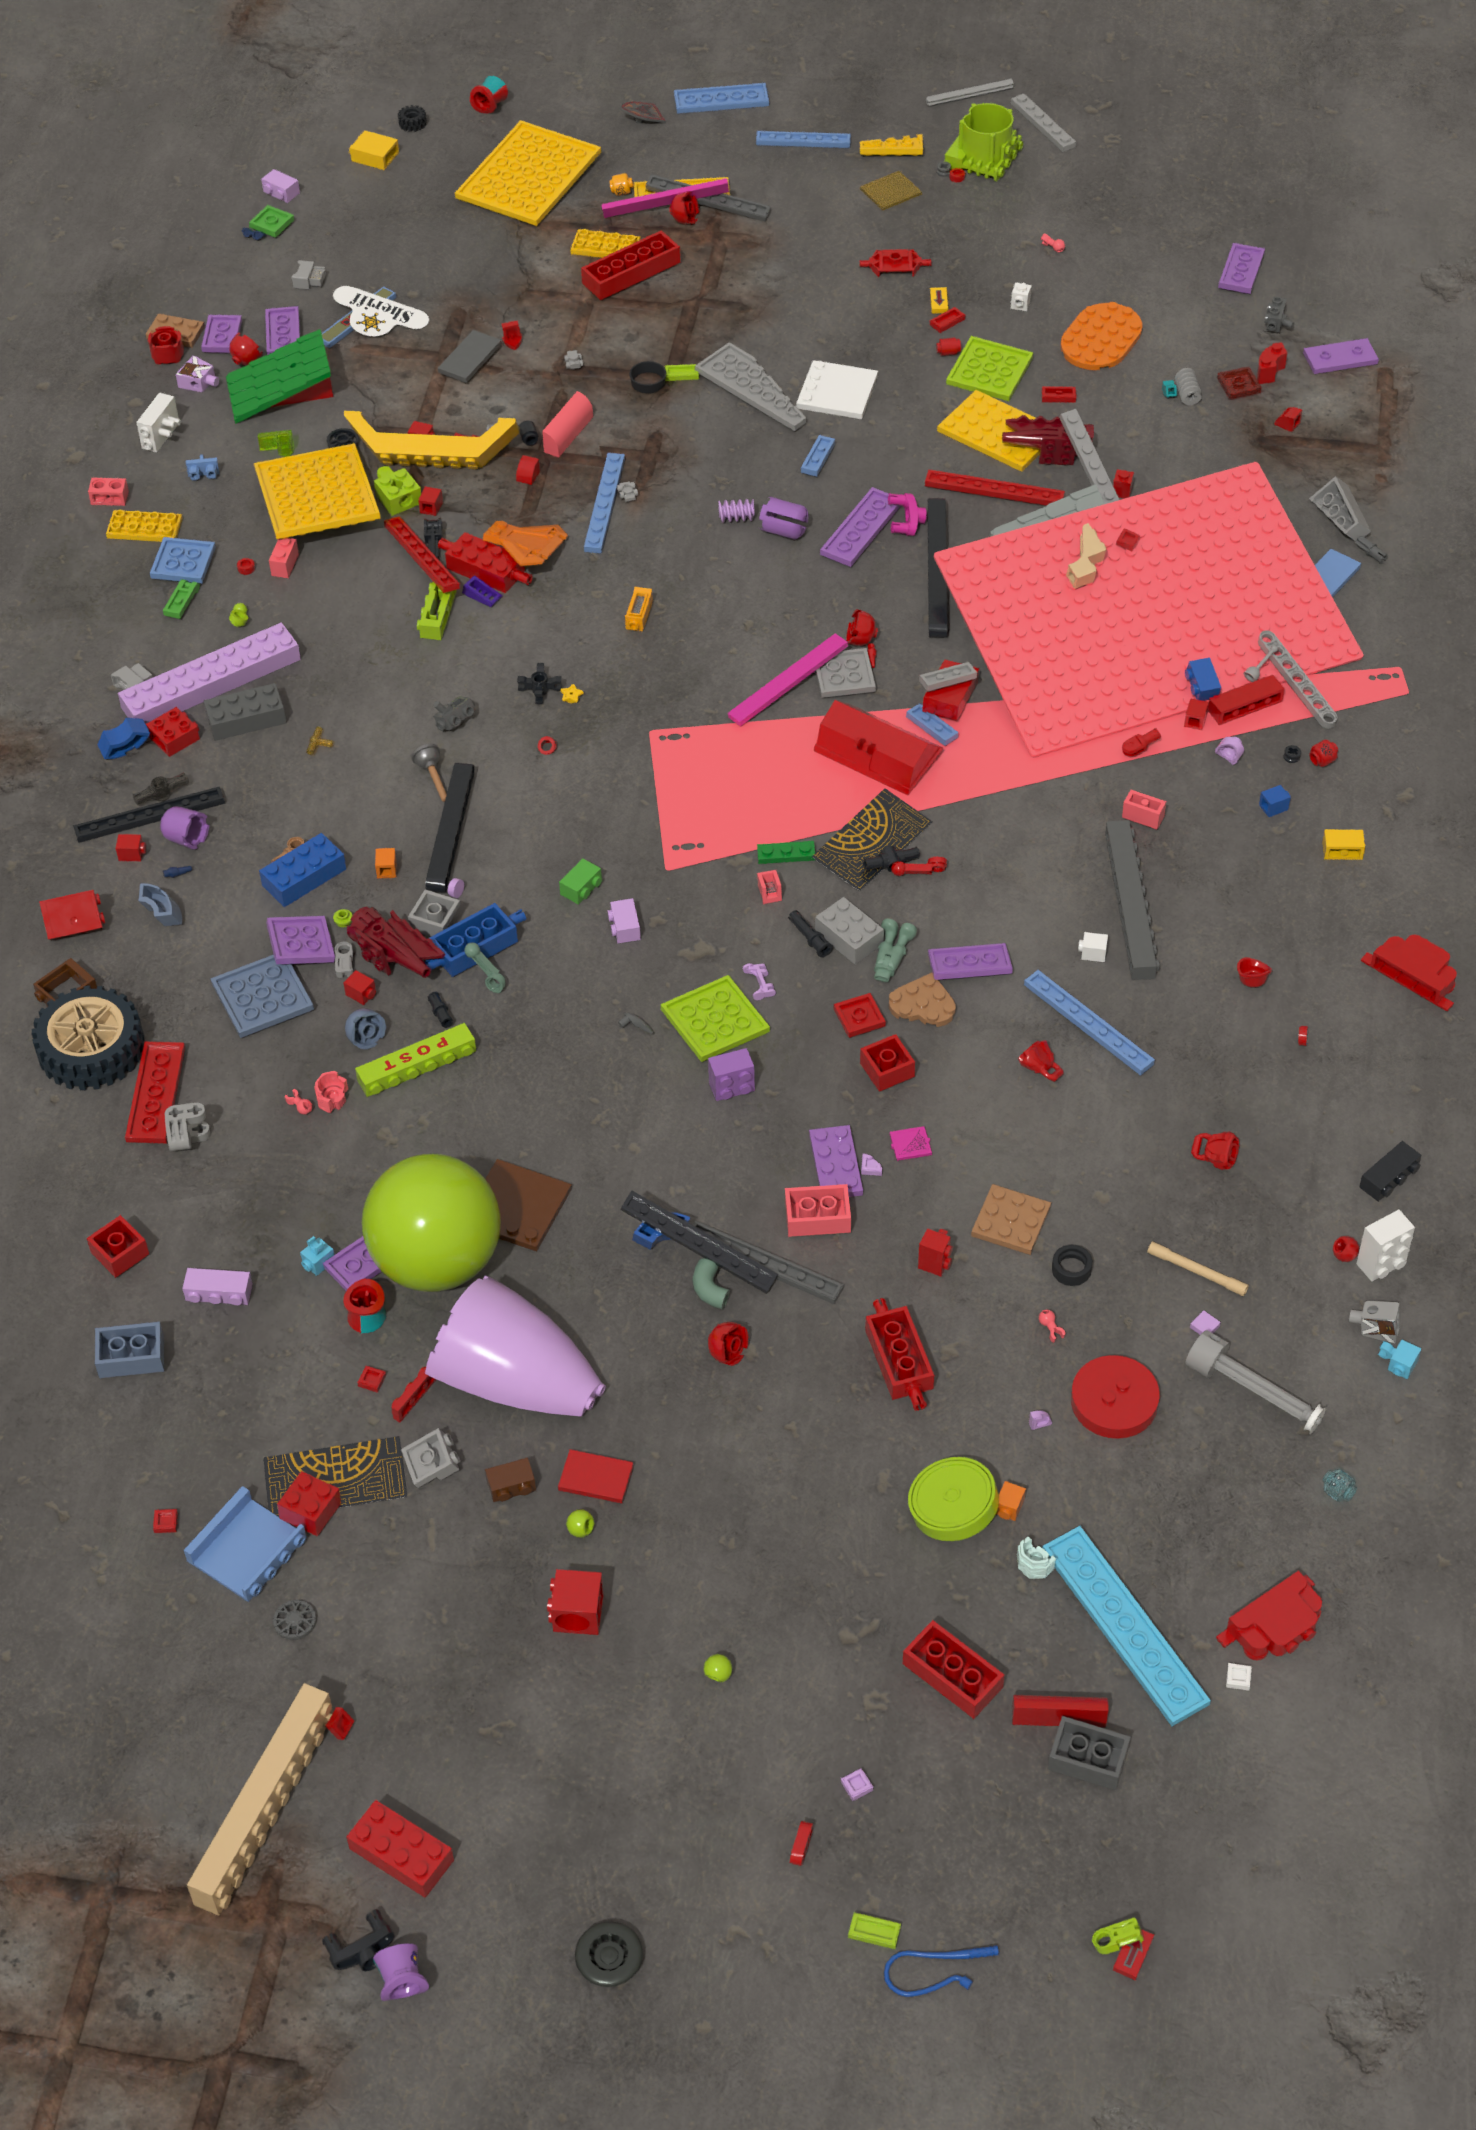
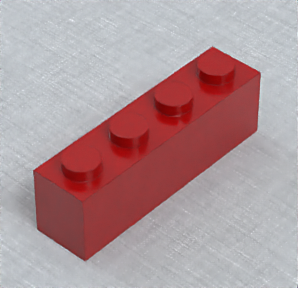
M1274 675L1263 677L1257 681L1209 698L1208 712L1221 725L1283 702L1285 688Z

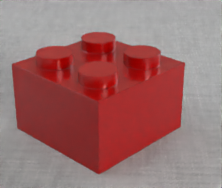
M896 1034L860 1048V1064L879 1092L915 1077V1061Z
M121 1215L86 1238L92 1255L115 1278L149 1255L146 1240Z
M301 1471L277 1503L279 1518L296 1527L302 1524L305 1531L318 1536L341 1504L339 1488Z

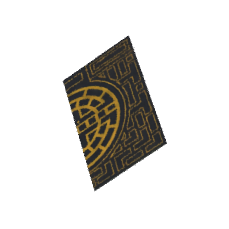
M884 788L824 844L812 858L861 891L883 870L880 867L866 871L863 867L864 859L878 856L888 846H894L896 850H904L932 821Z
M399 1436L263 1458L268 1510L278 1517L277 1503L301 1471L339 1488L341 1504L338 1508L407 1497Z

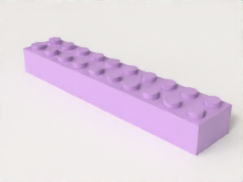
M281 622L118 692L121 708L128 718L143 719L145 724L175 707L182 712L204 702L203 700L214 698L299 661V646Z

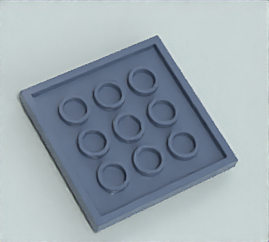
M274 955L211 978V983L240 1038L314 1010L313 1003L292 965L276 964Z

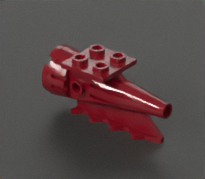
M1021 415L1017 419H1006L1005 424L1014 431L1003 432L1002 443L1040 449L1039 464L1073 465L1074 456L1078 457L1059 417L1046 420L1043 416L1029 419L1027 416ZM1084 424L1085 429L1091 441L1093 442L1094 425Z
M362 907L352 915L350 919L352 921L351 926H347L348 937L358 943L362 949L361 955L367 962H372L378 971H383L388 976L391 974L388 962H395L423 978H427L431 973V968L422 960L443 958L445 956L444 952L430 938L426 939L417 928L413 929L405 919L401 920L393 910L390 912L391 918L387 921L374 907Z

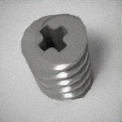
M1191 368L1180 370L1175 376V383L1181 401L1188 406L1197 404L1202 396L1195 372Z

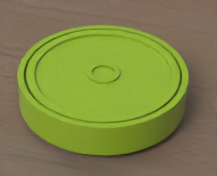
M951 1457L932 1463L917 1475L909 1490L908 1504L916 1525L924 1534L941 1541H958L974 1536L992 1521L999 1506V1492L991 1472L983 1464L970 1458Z

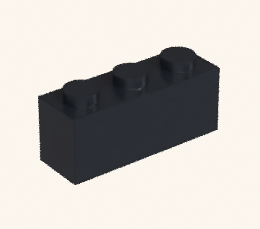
M1401 1141L1362 1175L1359 1188L1378 1202L1383 1197L1387 1198L1397 1185L1401 1186L1411 1173L1415 1174L1419 1170L1421 1154L1404 1141Z

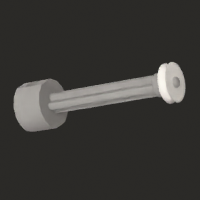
M1208 1330L1201 1333L1186 1358L1185 1364L1206 1378H1210L1217 1370L1300 1421H1306L1304 1431L1309 1430L1310 1435L1321 1423L1327 1407L1322 1408L1320 1403L1315 1410H1312L1310 1405L1226 1356L1229 1349L1228 1342Z

